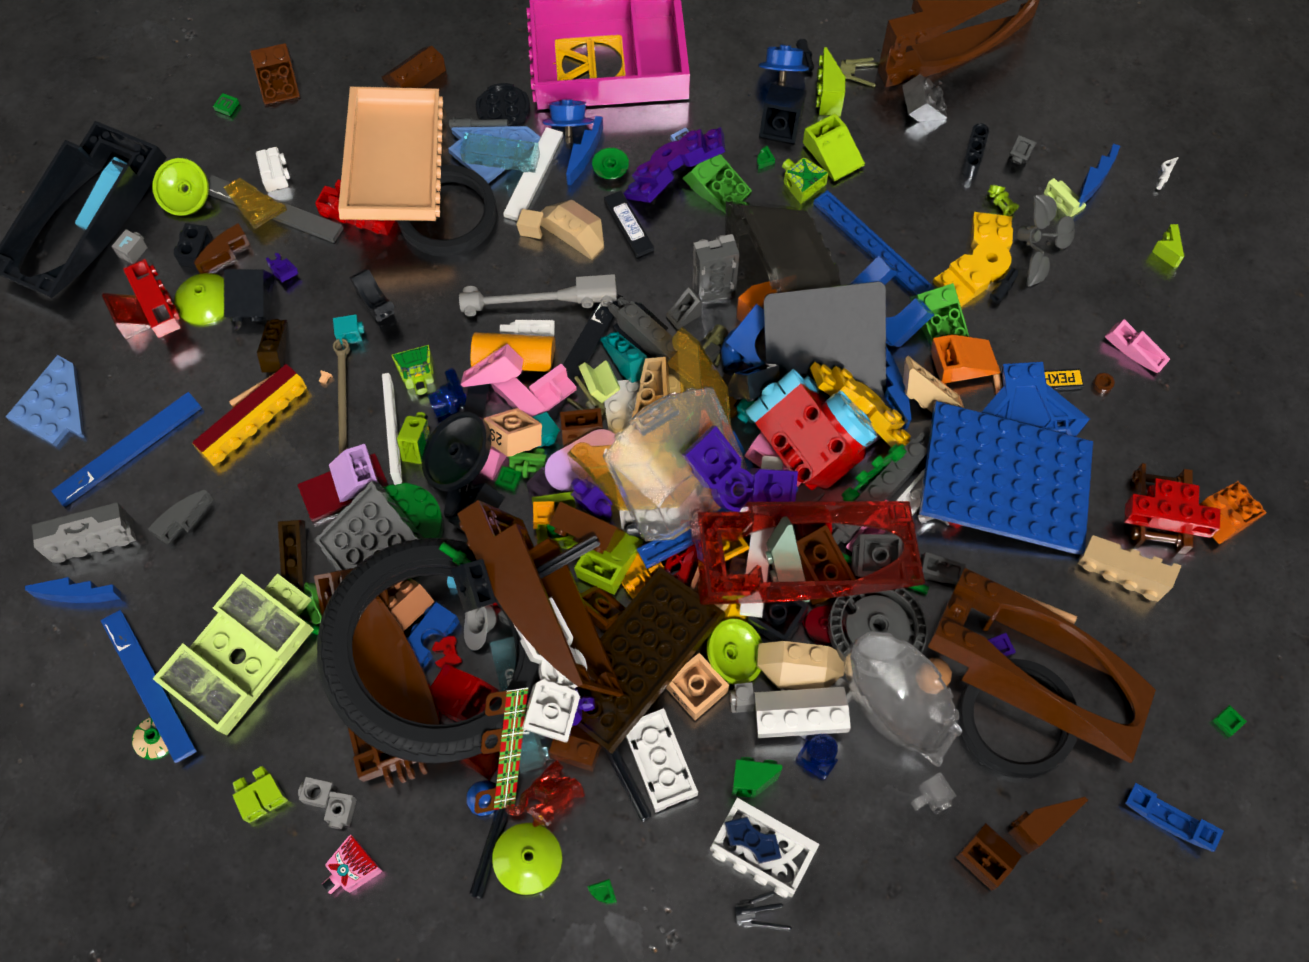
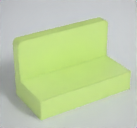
M1052 179L1048 182L1044 194L1052 197L1057 207L1066 216L1072 217L1086 207V203L1079 207V197L1063 181L1058 182Z
M605 360L595 369L585 362L579 366L590 394L601 403L620 390V386L608 361Z

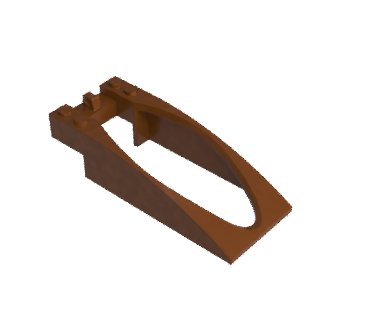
M913 0L912 10L914 14L888 20L878 66V73L885 87L908 82L919 74L926 77L942 72L983 54L1006 40L1035 16L1040 0H1028L1027 3L1021 4L1016 15L947 33L944 32L1009 0Z
M480 500L457 513L460 519V527L468 539V547L473 551L476 560H484L494 596L513 624L535 650L576 686L617 697L624 695L568 564L540 579L536 567L562 553L559 543L547 538L538 545L533 546L522 519ZM549 598H553L573 635L570 647L582 653L586 660L587 670L584 665L575 662Z
M964 568L928 648L967 666L962 681L1132 763L1156 689L1115 653L1074 624L1033 600ZM971 608L989 616L983 629L984 631H988L995 620L1112 676L1134 712L1132 723L1122 724L1094 714L1042 686L1010 661L987 638L963 627Z

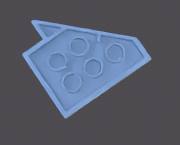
M528 126L453 127L451 129L452 134L459 140L449 147L448 150L449 154L466 168L478 173L487 183H490L538 144L540 136Z
M57 355L7 414L6 418L56 447L69 431L83 438L84 427L76 366Z

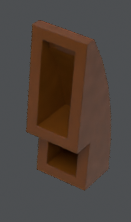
M239 223L218 235L199 254L194 264L200 274L208 273L236 259L234 252L250 245Z

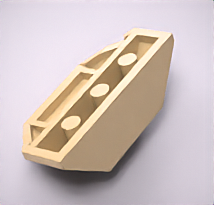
M572 199L546 206L541 211L544 214L541 226L589 259L593 260L603 250L604 241L601 219Z
M910 356L905 358L903 374L904 392L910 399L914 398L923 409L927 408L932 413L933 405L936 401L964 408L960 395L915 362Z
M790 641L758 644L757 667L778 688L789 690L829 688L840 677L844 676V662L839 657L837 650L829 646Z

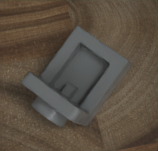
M1019 135L1009 153L1011 161L1019 165L1021 163L1026 164L1036 142Z

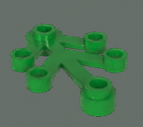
M895 444L888 451L889 455L885 458L879 455L871 463L874 469L868 473L863 470L855 478L859 482L854 489L849 487L842 493L843 501L850 506L861 495L858 492L860 488L864 489L875 476L879 475L891 461L896 463L907 453L904 449L905 445L901 444L899 446Z

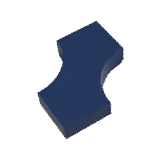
M748 817L724 823L729 845L748 849L755 856L758 864L782 858L776 834L766 835L758 832L753 828Z

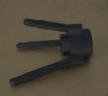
M774 891L750 899L740 900V903L735 904L737 923H743L744 927L754 926L788 931L792 929L788 925L751 921V919H756L755 912L783 907V903L755 907L752 904L775 895Z

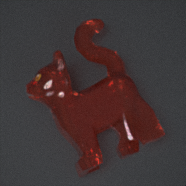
M556 760L521 794L518 806L506 805V812L512 816H518L526 810L534 819V827L539 825L549 826L555 814L564 810L572 799L576 797L582 798L585 794L581 784L575 778L571 780L569 776L561 777L558 772L563 769V766ZM529 798H536L541 802L527 808Z

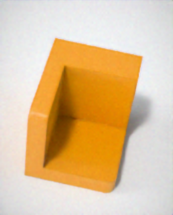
M554 501L533 502V529H537L538 524H550L555 513Z

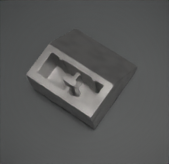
M919 74L902 85L908 114L919 122L945 120L948 118L946 113L947 106L943 101V90L940 86L933 84L929 78L926 79Z

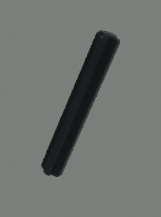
M595 534L537 566L536 569L540 579L600 546L598 537Z
M604 748L640 820L644 821L650 818L651 812L618 748L612 754Z
M505 807L497 809L469 893L473 898L481 899L492 868L493 850L503 833L509 810Z

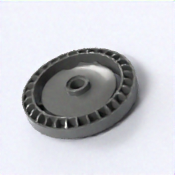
M866 579L850 585L837 597L829 613L828 635L833 648L837 650L839 657L844 663L864 675L889 677L905 671L920 657L927 641V621L920 604L906 589L887 580ZM864 594H880L883 596L873 595L866 597ZM858 597L859 600L855 603L853 599ZM847 604L854 614H848L846 617V633L856 651L847 642L842 629V615ZM873 624L879 625L882 631H877ZM909 638H912L910 649L900 659L884 663L872 661L873 658L887 659L897 655L904 649ZM860 653L867 656V659L862 657Z

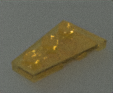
M241 178L224 187L228 196L253 229L258 228L287 210L285 205L277 203L272 197L259 192L256 187Z

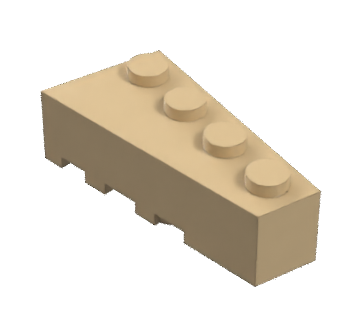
M666 357L645 359L640 379V388L636 397L635 410L632 414V423L628 431L632 445L668 441L669 436H672L669 368Z
M1094 535L1086 543L1085 551L1078 561V564L1083 566L1085 570L1096 572L1108 581H1115L1123 585L1127 590L1136 591L1143 594L1145 598L1157 602L1173 588L1181 565L1175 563L1172 566L1163 564V559L1155 556L1153 559L1143 557L1140 551L1135 549L1123 550L1120 544Z

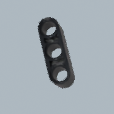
M978 123L972 128L962 165V173L967 177H974L979 171L989 134V128L986 124Z

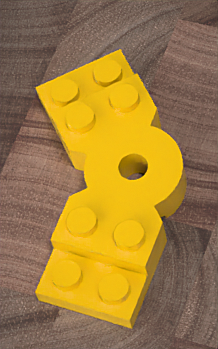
M974 212L970 247L973 250V254H964L952 262L947 270L933 279V283L938 288L954 283L961 307L988 288L990 281L996 282L1002 279L1011 264L1009 250L1013 240L1012 216Z
M816 362L812 364L810 369L817 387L830 396L839 390L843 391L859 409L867 414L874 430L891 448L895 444L899 446L904 444L906 446L911 441L910 434L900 429L905 424L901 419L902 415L897 410H892L886 406L882 399L868 386L856 381L847 369H840L835 366L831 370L824 364L822 366Z

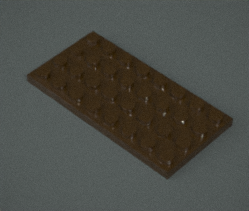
M659 568L600 638L624 695L617 697L577 687L576 689L581 698L583 696H590L595 700V708L593 710L585 712L582 710V720L577 726L612 754L725 617V612L671 574Z

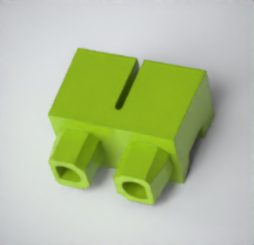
M263 766L252 772L256 782L249 785L244 777L233 782L235 791L233 798L242 819L248 823L268 813L267 810L271 811L288 801L285 793L282 792L277 783V779Z

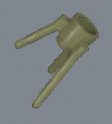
M873 57L841 60V71L845 75V79H851L875 87V83L852 76L851 74H855V67L879 66V62H869L874 60Z
M715 325L712 331H709L702 339H707L702 349H706L711 342L716 345L721 344L720 347H722L723 340L728 335V330L722 325ZM721 353L716 358V366L719 365L721 360Z
M575 376L576 382L589 399L585 404L586 409L601 408V414L603 415L606 410L605 404L593 398L579 377ZM567 398V401L579 410H585L580 404L571 398Z

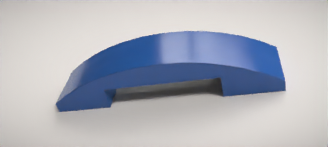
M1137 783L1134 784L1125 803L1138 814L1169 833L1212 852L1216 850L1224 830L1203 819L1199 821L1157 798L1156 793Z

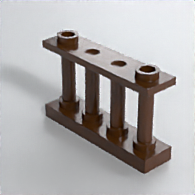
M1142 463L1137 470H1134L1132 481L1135 483V494L1147 496L1146 482L1155 483L1156 478L1193 484V470L1183 469L1178 476L1167 477L1146 474V464ZM1135 525L1131 534L1132 540H1134V548H1139L1145 539L1174 543L1177 546V554L1186 555L1193 547V535L1177 532L1176 535L1145 531V526Z

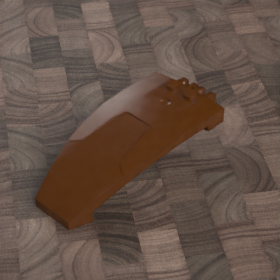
M378 595L361 615L353 635L352 651L358 675L372 697L390 712L413 722L442 725L423 667L401 626ZM330 596V597H327L326 606H327V604H328V602H329L331 596ZM348 727L355 755L353 757L357 776L361 781L365 782L384 775L388 788L394 786L391 772L397 770L401 783L407 781L404 767L410 779L415 778L413 764L416 762L400 759L374 748L359 738ZM418 762L420 771L423 774H427V764Z

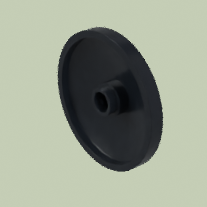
M459 412L449 416L435 428L425 445L422 456L423 474L431 485L443 491H455L468 485L483 469L491 449V431L485 420L471 412Z

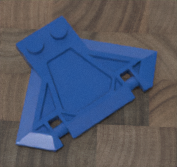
M1043 362L1003 364L1001 366L1003 387L981 412L1074 437L1090 420L1089 417L1046 384ZM1057 422H1063V426H1058Z

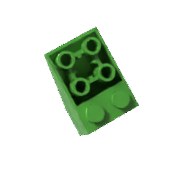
M721 154L695 165L683 177L695 193L726 215L752 191Z
M954 283L910 297L911 302L915 298L922 300L934 313V316L921 327L930 346H932L933 338L947 335L970 337Z

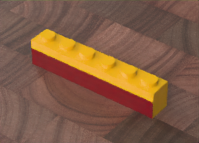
M285 364L196 438L192 444L212 466L222 462L232 450L237 449L244 440L254 435L264 423L269 422L276 413L286 408L289 402L304 392L307 387L303 379L291 367Z

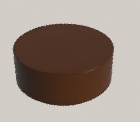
M1099 373L1094 378L1092 384L1097 392L1106 394L1112 390L1115 381L1110 374Z

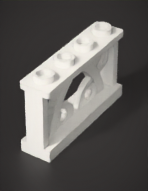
M737 798L725 822L733 820L736 813L742 815L741 818L748 817L752 826L758 825L760 827V833L767 835L770 831L776 834L778 844L782 840L786 841L788 847L783 849L787 853L784 854L780 849L781 859L758 864L753 854L744 847L736 846L735 851H728L723 845V840L727 836L723 823L710 847V851L713 852L712 856L721 862H725V860L734 864L733 868L742 874L750 873L754 876L753 880L763 886L769 884L775 888L774 892L784 898H787V896L793 897L819 844ZM803 850L808 854L799 870L792 860ZM742 852L744 854L746 861L738 857L742 854ZM786 863L792 868L794 873L793 880L788 883L778 879L779 872H784L787 876V869L784 866ZM772 869L771 876L763 872L764 870Z

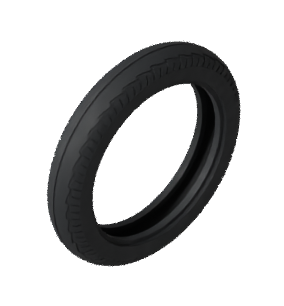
M422 538L408 540L391 545L369 556L358 564L336 588L325 608L319 627L317 639L318 669L324 691L332 707L351 731L366 743L386 754L408 761L447 763L476 756L482 753L481 743L483 734L486 731L503 728L504 714L487 716L485 710L469 719L443 725L422 724L399 717L387 710L372 697L362 683L355 667L352 640L356 626L365 609L380 593L398 582L413 577L426 575L453 577L451 569L458 567V565L452 561L451 557L439 550L443 542L457 551L461 550L472 562L476 561L473 551L468 547L467 542L454 539ZM496 599L497 605L502 609L511 626L516 646L515 669L512 680L505 691L528 688L527 707L533 685L541 681L538 673L539 664L530 661L520 642L521 637L513 622ZM499 698L489 708L492 711L498 710L502 705V699ZM495 734L488 736L485 746L489 749L495 747L498 737Z

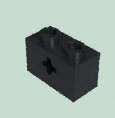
M483 559L451 569L464 613L496 603Z

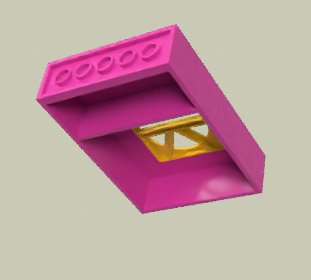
M530 0V8H527V19L531 20L527 22L528 33H531L528 36L529 47H532L529 50L530 61H533L530 64V73L533 76L531 79V89L535 90L532 91L533 102H537L538 110L550 109L549 103L562 101V99L586 102V106L689 99L690 72L681 0ZM594 42L609 45L620 54L622 67L615 77L597 78ZM587 43L588 56L574 52L571 49L580 44ZM565 55L585 62V64L566 74L562 68V61ZM589 70L590 79L573 80Z

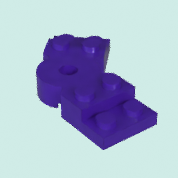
M721 127L711 129L706 134H703L701 129L692 130L679 141L669 142L657 149L651 156L650 161L639 165L632 174L635 182H632L623 193L626 199L651 203L674 179L672 171L678 169L683 164L687 167H692L724 153L725 141Z
M712 425L682 454L683 458L691 466V472L701 485L711 489L712 497L719 507L734 512H741L747 509L755 513L794 514L798 471L751 468L747 471L741 468L740 456L717 426ZM736 485V492L733 493V488Z

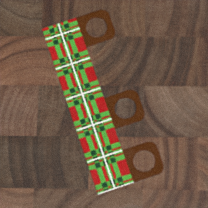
M528 688L490 693L486 698L485 714L487 716L504 714L502 729L486 731L482 736L481 752L487 754L500 751L496 788L477 793L474 811L477 814L515 806L523 738L522 726L525 719ZM494 697H500L502 699L501 707L496 711H492L489 708L490 701ZM495 734L498 737V742L495 747L489 749L485 746V741L488 736ZM485 794H489L491 796L490 804L486 808H480V798Z

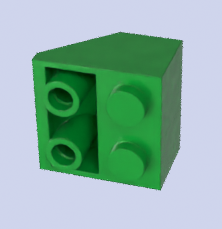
M741 757L740 760L736 759L731 796L756 798L779 779L782 765L777 764V761L774 760L755 762L750 757Z

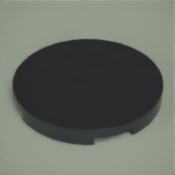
M494 84L487 87V90L477 98L476 113L479 120L508 119L509 126H520L529 116L530 100L527 93L515 87L514 84Z

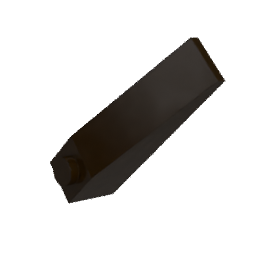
M278 521L281 577L304 593V585L306 583L305 521Z

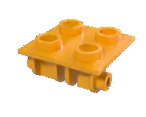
M637 553L621 584L630 597L634 599L658 569H664V566L659 562L647 569L639 553Z

